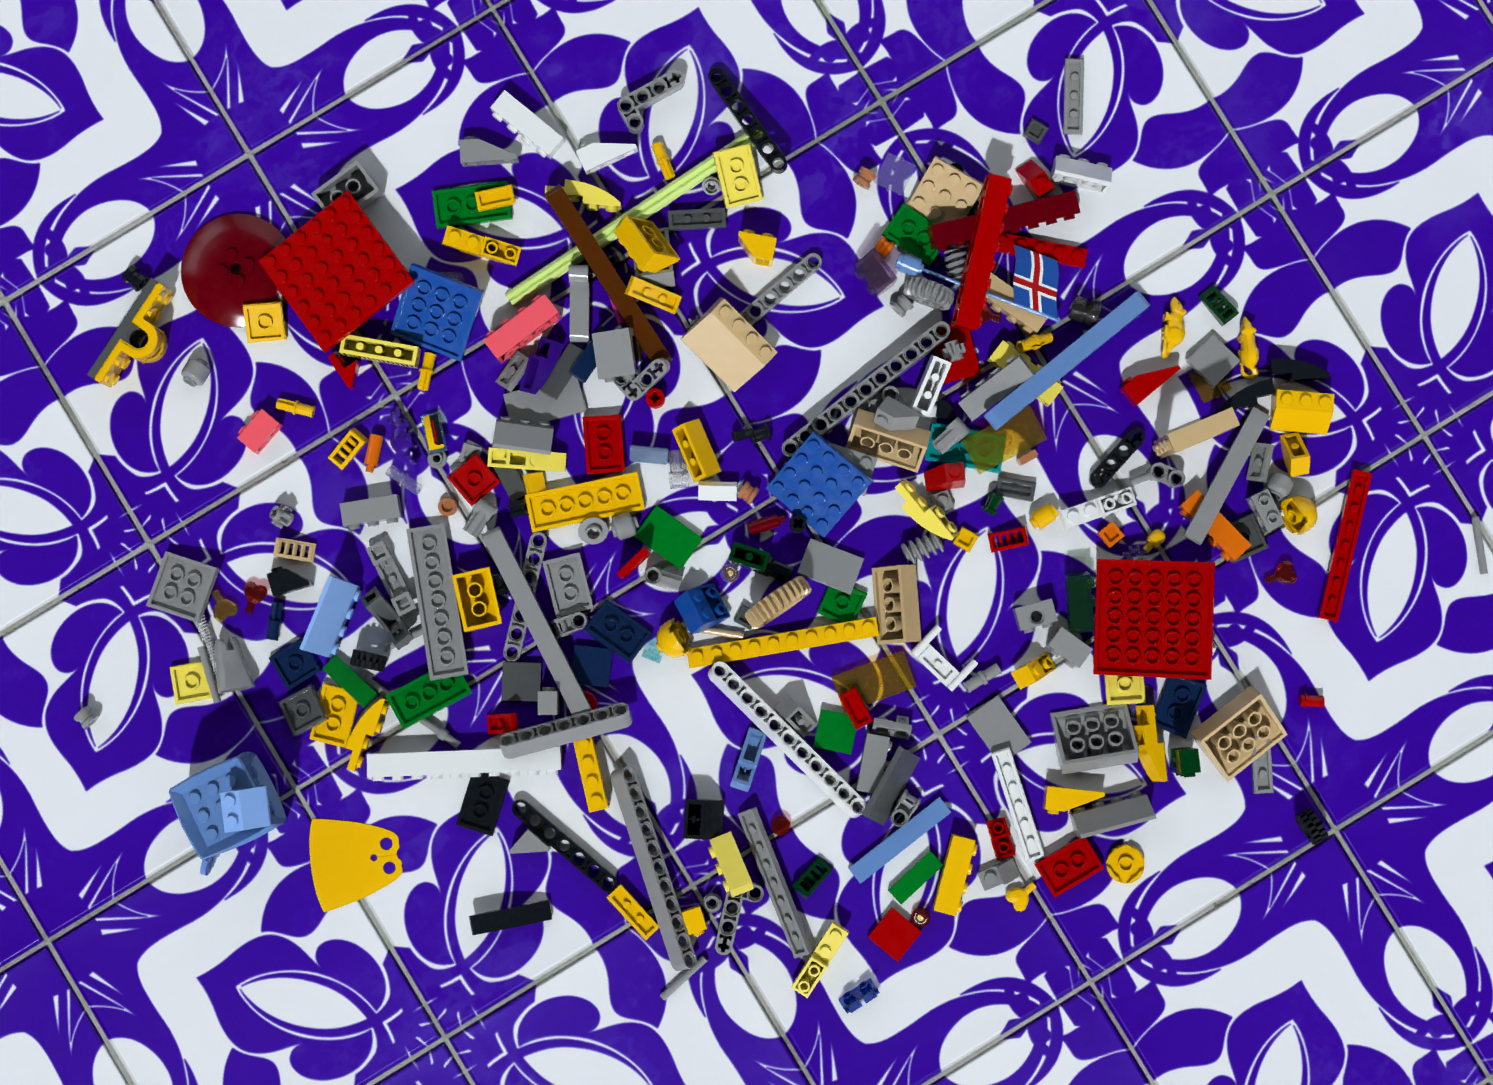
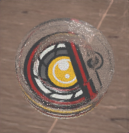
M726 564L722 567L720 575L723 581L733 583L739 578L740 572L736 565Z

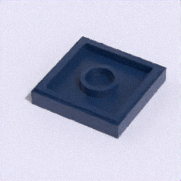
M303 638L298 639L269 657L288 691L322 671L311 652L299 649Z
M574 645L572 670L579 684L609 687L613 652L607 648Z

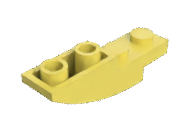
M565 179V187L562 188L571 202H580L581 199L583 200V207H587V210L598 211V208L606 209L607 212L622 210L621 202L606 191L584 182ZM545 185V193L555 186Z
M489 447L487 467L566 472L567 453L551 452L550 455Z
M905 478L895 486V489L906 501L901 507L915 522L933 534L948 540H953L959 534L956 525L953 522H949L945 517L943 509L937 507L936 504L929 508L927 501L918 495L915 491V486L910 481H907Z
M832 921L791 986L793 990L806 998L809 997L849 934V930Z

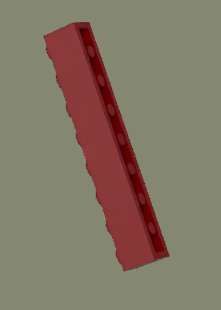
M992 173L985 175L951 326L971 331L978 330V327H981L983 321L981 313L987 303L985 295L991 286L990 274L996 264L994 256L1000 247V241H998L999 234L1004 229V222L1002 221L1009 208L1007 203L1008 196L1013 191L1011 178Z

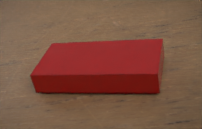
M856 687L838 695L856 730L873 722Z

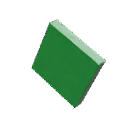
M828 587L817 613L838 623L854 621L859 614L867 593L853 587L850 595Z
M821 709L813 747L851 754L856 729L848 714Z

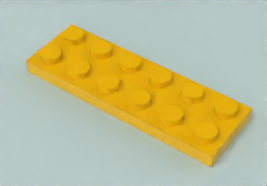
M638 472L525 495L532 533L582 523L585 519L591 517L602 519L626 512L631 513L645 510Z

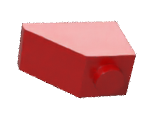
M1032 160L1015 169L1034 200L1041 199L1055 187L1045 171Z
M963 462L943 464L924 472L926 491L964 488L966 478Z

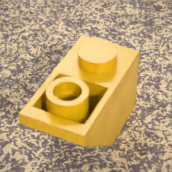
M1045 652L1011 672V675L1021 690L1039 681L1055 670L1056 667L1048 653Z

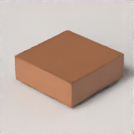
M1034 449L1016 461L1019 466H1022L1038 457V453Z

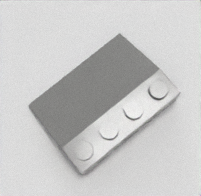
M1103 704L1050 713L1057 758L1062 775L1138 762L1139 749L1127 704Z

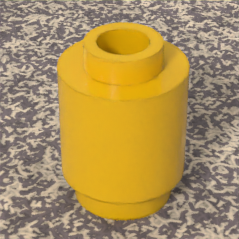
M1051 503L1048 505L1044 504L1030 514L1031 518L1029 521L1035 529L1038 527L1041 530L1055 521L1059 514Z

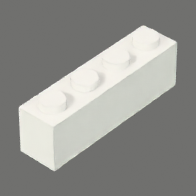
M506 90L490 107L493 112L492 116L497 121L501 122L503 120L508 124L506 127L512 133H519L522 136L521 140L528 146L531 144L537 148L536 152L543 158L547 156L551 159L565 143L564 138Z

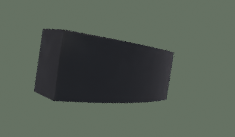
M1284 358L1269 359L1267 361L1268 376L1287 375V382L1322 380L1330 377L1329 372L1307 362Z
M1272 378L1252 384L1233 394L1216 409V414L1231 407L1234 410L1256 406L1258 404L1257 398L1270 396L1275 393Z

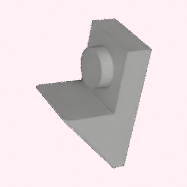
M1013 858L977 872L984 891L1001 884L1006 885L1020 876Z

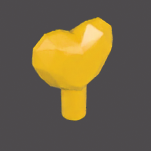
M1030 882L1024 889L1019 887L1011 888L1006 892L1005 898L1008 902L1013 903L1016 911L1022 912L1028 905L1029 894L1037 887L1033 882Z

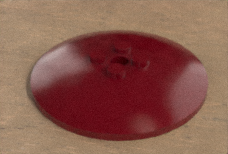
M247 214L221 216L202 226L189 241L181 263V280L191 304L209 320L223 326L236 328L245 327L244 304L282 301L284 306L287 300L261 266L259 260L286 238L269 222ZM235 264L241 266V271L238 274L232 273V267Z

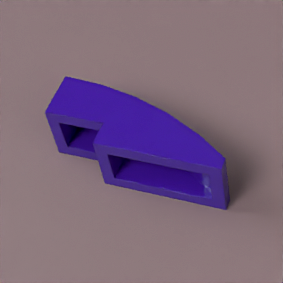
M540 338L536 354H530L520 391L535 395L542 388L554 370L564 344Z

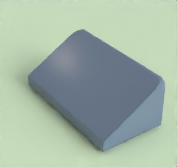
M630 446V461L664 465L668 463L669 450L667 448Z

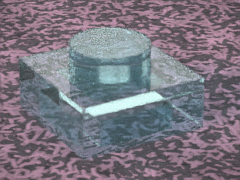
M649 647V650L644 649L642 657L657 663L661 662L663 656L659 655V650Z

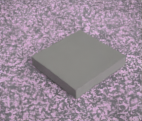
M1214 334L1186 360L1213 388L1241 361Z

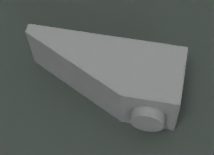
M473 136L464 137V140H459L460 162L463 167L520 163L518 155L483 140L475 139Z

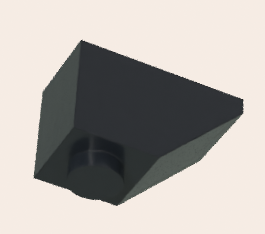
M282 566L271 569L272 572L267 574L272 595L276 597L314 586L312 581L289 569H283Z

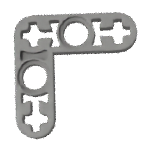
M665 358L655 359L636 378L627 379L623 383L616 377L614 383L629 400L636 401L642 398L668 373L670 363ZM662 363L663 370L654 373L653 371L658 368V364ZM645 374L651 376V384L644 382L643 377ZM634 388L638 390L636 395L632 394Z

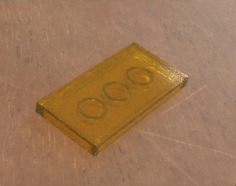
M1029 405L997 431L990 425L961 441L978 474H981L1047 440V437Z
M904 651L831 677L838 695L856 687L865 705L917 687ZM840 700L844 713H846V710Z

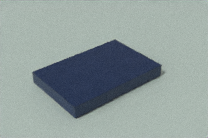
M607 599L583 630L628 664H631L653 634Z
M1167 678L1155 708L1156 727L1186 739L1207 685L1193 679Z

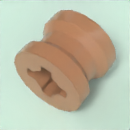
M861 166L859 174L854 176L853 181L860 187L868 190L871 181H874L877 176L869 169Z
M746 481L737 497L745 499L746 503L750 505L760 489L752 487L750 482Z

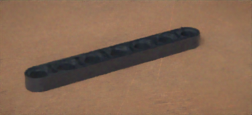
M721 68L711 69L708 73L710 84L770 169L776 174L785 172L787 169L785 156ZM719 73L722 75L720 81L712 80L714 74ZM725 88L732 89V93L728 96L723 95L722 91ZM736 102L743 104L739 110H734L732 106ZM745 117H752L753 121L750 124L746 125L742 122ZM761 131L763 136L760 139L753 138V133ZM767 145L773 147V151L769 154L763 152V148ZM776 160H782L784 162L781 168H775L773 166Z
M519 799L513 803V814L603 891L612 892L615 890L618 883L617 878L526 800ZM519 802L524 803L526 806V811L522 814L515 810V806ZM532 815L540 817L541 823L538 826H533L530 823ZM549 827L555 830V836L551 839L545 836V830ZM562 840H567L570 843L569 850H561L559 843ZM576 853H582L585 856L583 863L579 864L574 861ZM596 865L599 867L600 871L597 876L590 875L588 871L590 866ZM606 878L614 880V886L610 889L603 885V881Z

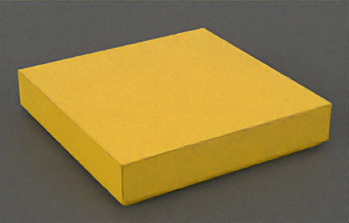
M282 301L243 305L248 343L287 339Z

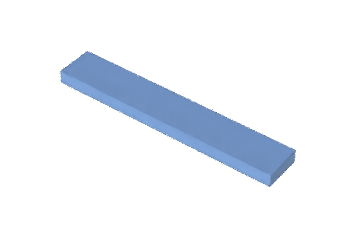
M938 797L848 869L861 884L949 815L951 811L942 799Z

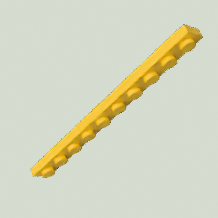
M876 617L692 648V651L687 656L689 668L712 665L719 661L730 662L879 636Z

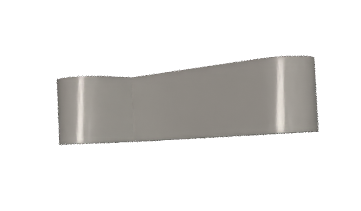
M671 70L619 99L617 102L618 112L630 133L639 134L643 131L644 121L640 114L641 111L684 87V74L680 70ZM673 78L679 79V83L673 81ZM657 86L665 88L661 93L655 92L654 89ZM640 95H646L648 99L644 102H640L638 100V97ZM624 104L631 105L628 111L622 110L621 107ZM633 120H638L640 125L632 127L630 123Z
M569 265L570 342H589L590 268L589 265Z
M752 882L753 888L757 887L761 891L758 897H752L750 891L732 897L730 892L726 893L715 941V949L718 954L727 955L731 952L743 900L751 902L760 901L764 896V890L760 884ZM734 902L737 904L738 908L735 912L727 910L726 907L729 903ZM724 922H731L734 926L733 929L725 931L722 927ZM720 934L727 936L726 944L729 947H725V950H722L721 946L718 945L723 943L724 938Z

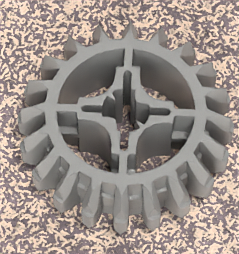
M915 276L908 278L903 294L910 300L943 311L950 309L955 293L949 287Z

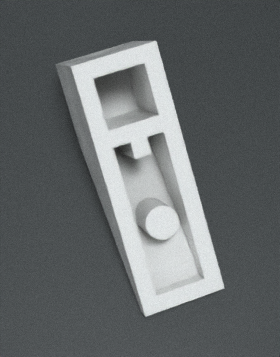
M585 143L576 150L586 175L638 152L636 144Z

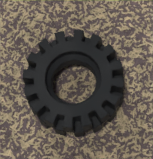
M353 649L350 665L384 672L387 657Z
M1307 808L1295 816L1298 827L1301 828V831L1305 834L1304 836L1313 845H1317L1329 837L1324 824L1321 823V820L1312 809Z

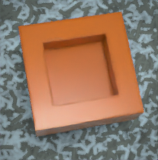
M1113 521L1097 533L1108 548L1125 536Z

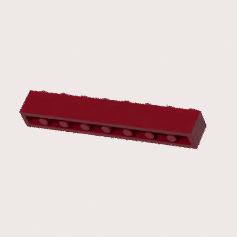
M1076 191L1009 206L1007 214L1004 215L1002 221L1004 222L1003 232L1010 231V234L1021 232V228L1026 226L1030 230L1038 228L1039 223L1046 222V225L1057 223L1059 218H1063L1064 221L1074 219L1075 214L1081 213ZM976 214L926 227L931 250L937 248L939 252L949 249V245L956 244V247L967 245V241L971 239Z

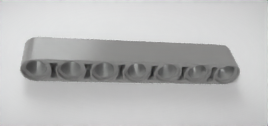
M621 702L505 733L500 736L498 742L503 756L507 759H513L624 729L632 724L633 719L628 704Z

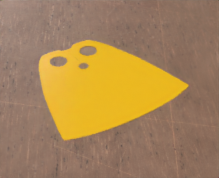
M312 819L309 835L310 864L315 891L323 912L331 911L365 898L399 878L403 869L402 861L396 855L400 846L398 836L394 832L358 822ZM383 838L392 840V847L390 849L384 850L381 848L380 842ZM375 854L377 856V860L372 861L370 859L371 855ZM386 862H393L396 868L392 874L384 872L383 866Z

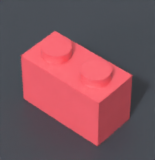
M263 409L257 410L252 415V421L239 430V436L237 437L238 440L256 454H259L283 426Z

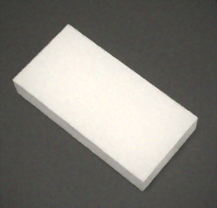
M699 481L698 500L737 501V482Z

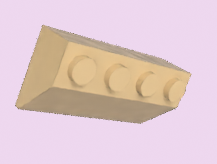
M858 408L846 448L918 473L928 447L931 431L918 427L913 430L889 431L873 422L875 413Z
M916 565L872 568L875 617L879 632L877 645L920 642L921 629Z

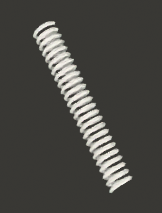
M201 620V623L196 622L199 629L198 632H200L199 635H202L200 638H202L201 641H203L217 684L216 659H214L216 657L213 656L215 653H212L215 652L212 650L215 644L213 643V638H209L212 635H208L211 633L207 632L210 631V629H207L209 626H206L208 623L203 624L207 620Z

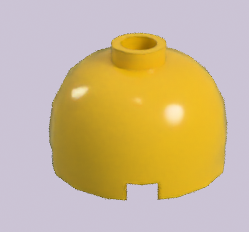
M1292 496L1281 502L1280 511L1283 510L1284 516L1282 518L1285 522L1284 525L1291 533L1301 535L1314 527L1318 517L1317 507L1309 498L1305 496Z
M672 618L658 629L656 646L661 653L663 652L672 658H679L692 651V644L688 646L687 640L690 638L683 625L679 621L674 622L675 618Z

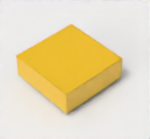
M543 472L523 475L527 494L546 491Z
M962 526L953 544L969 553L979 536Z

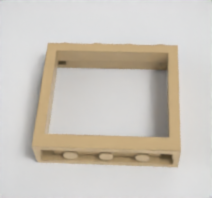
M1233 407L1166 434L1155 440L1152 448L1156 455L1163 459L1239 426L1240 423Z

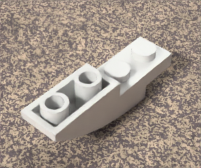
M1128 487L1061 510L1058 514L1063 528L1066 530L1135 506L1137 502L1132 488Z

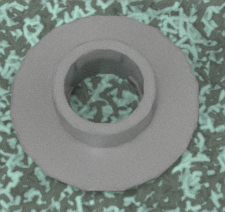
M587 518L580 524L578 535L587 544H599L607 538L608 526L600 518ZM593 528L599 530L595 535L589 534L588 531Z

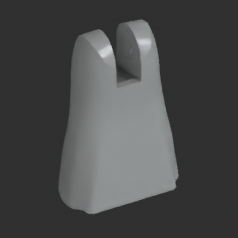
M229 637V650L226 648L224 639H217L214 651L218 693H229L234 690L241 691L255 687L237 638Z

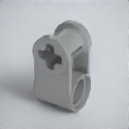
M576 612L550 622L554 625L557 633L556 638L560 639L584 629L589 623V618L585 613ZM578 615L584 618L582 626L575 624V618Z
M904 789L889 815L890 822L898 827L904 826L922 799L912 796L908 793V790ZM897 812H901L904 816L901 823L894 821V815Z

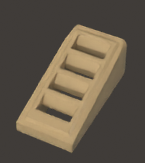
M276 537L273 556L314 563L317 544ZM282 542L285 543L284 554H281ZM290 544H293L292 555H289ZM298 545H301L300 557L297 556ZM306 546L309 547L308 558L304 557Z

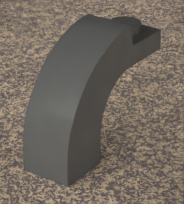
M376 586L360 598L365 608L381 624L398 650L408 645L414 639L412 631L402 617L398 616L395 608Z

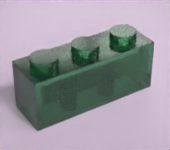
M1088 571L1064 573L1068 630L1071 633L1094 631L1095 614H1093V607L1096 606L1095 596L1092 595L1094 577Z

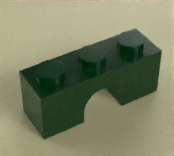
M1178 747L1167 749L1170 772L1176 773V776L1195 777V773L1201 772L1197 748Z

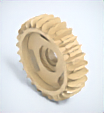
M803 576L792 579L747 610L745 613L746 620L753 629L763 627L808 596L812 590Z

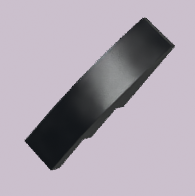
M549 900L469 916L472 935L552 919Z

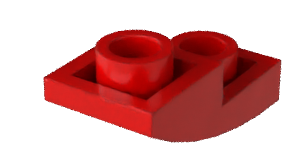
M1005 817L987 821L986 825L996 860L999 861L1015 856Z

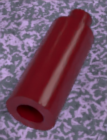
M772 514L747 522V526L752 536L780 527V523L786 522L784 514L780 516Z

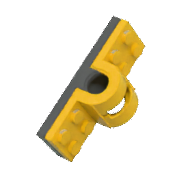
M150 278L87 375L111 388L112 385H116L119 381V375L122 370L129 366L131 357L143 364L160 360L166 353L168 342L164 334L165 332L153 325V323L160 319L162 309L171 302L174 292ZM148 335L147 344L144 347L140 348V339L143 336Z

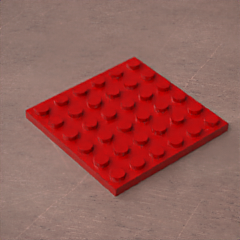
M348 190L259 260L261 266L325 353L416 283Z
M1097 559L1093 674L1212 680L1215 562Z

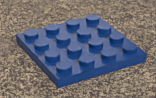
M412 263L409 273L416 283L402 293L390 334L461 362L484 290Z
M813 431L765 489L796 515L803 516L810 527L822 537H825L873 480L818 433Z

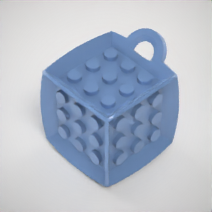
M243 752L236 757L208 767L169 789L170 798L181 826L194 850L202 859L200 874L206 876L211 872L221 853L253 841L278 826L285 824L287 820L276 789L261 761L253 752ZM267 786L272 826L225 833L220 793Z

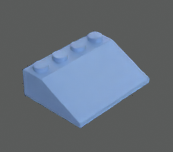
M329 576L299 649L332 658L333 655L337 654L340 647L338 644L339 639L344 637L347 630L345 624L348 619L352 618L354 613L352 607L355 601L358 602L362 593L360 591L361 586L338 577Z

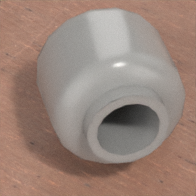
M202 358L189 359L182 369V380L192 387L203 385L210 374V369L207 366L208 363Z
M1274 472L1270 475L1265 489H1269L1273 500L1280 501L1289 496L1294 482L1287 472Z
M628 512L614 516L610 523L614 538L618 537L619 540L635 536L636 528L639 527L636 516L632 517Z

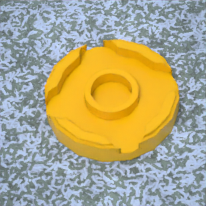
M1118 845L1107 855L1106 870L1110 877L1117 882L1133 883L1144 872V857L1133 846Z

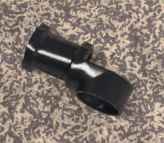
M767 424L757 429L745 428L731 433L733 442L751 438L753 445H756L759 441L772 440Z

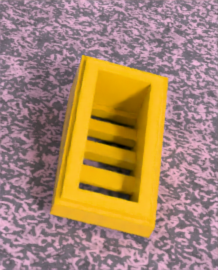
M352 428L329 455L328 459L343 470L369 439L356 428ZM349 442L355 447L354 450L346 443ZM344 448L350 455L348 456L341 449ZM337 453L345 459L344 462L336 456Z

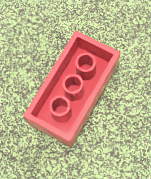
M545 294L543 296H536L531 301V305L527 308L525 306L520 308L514 318L504 320L498 330H492L485 335L486 339L483 341L501 364L513 356L516 351L521 350L562 319Z

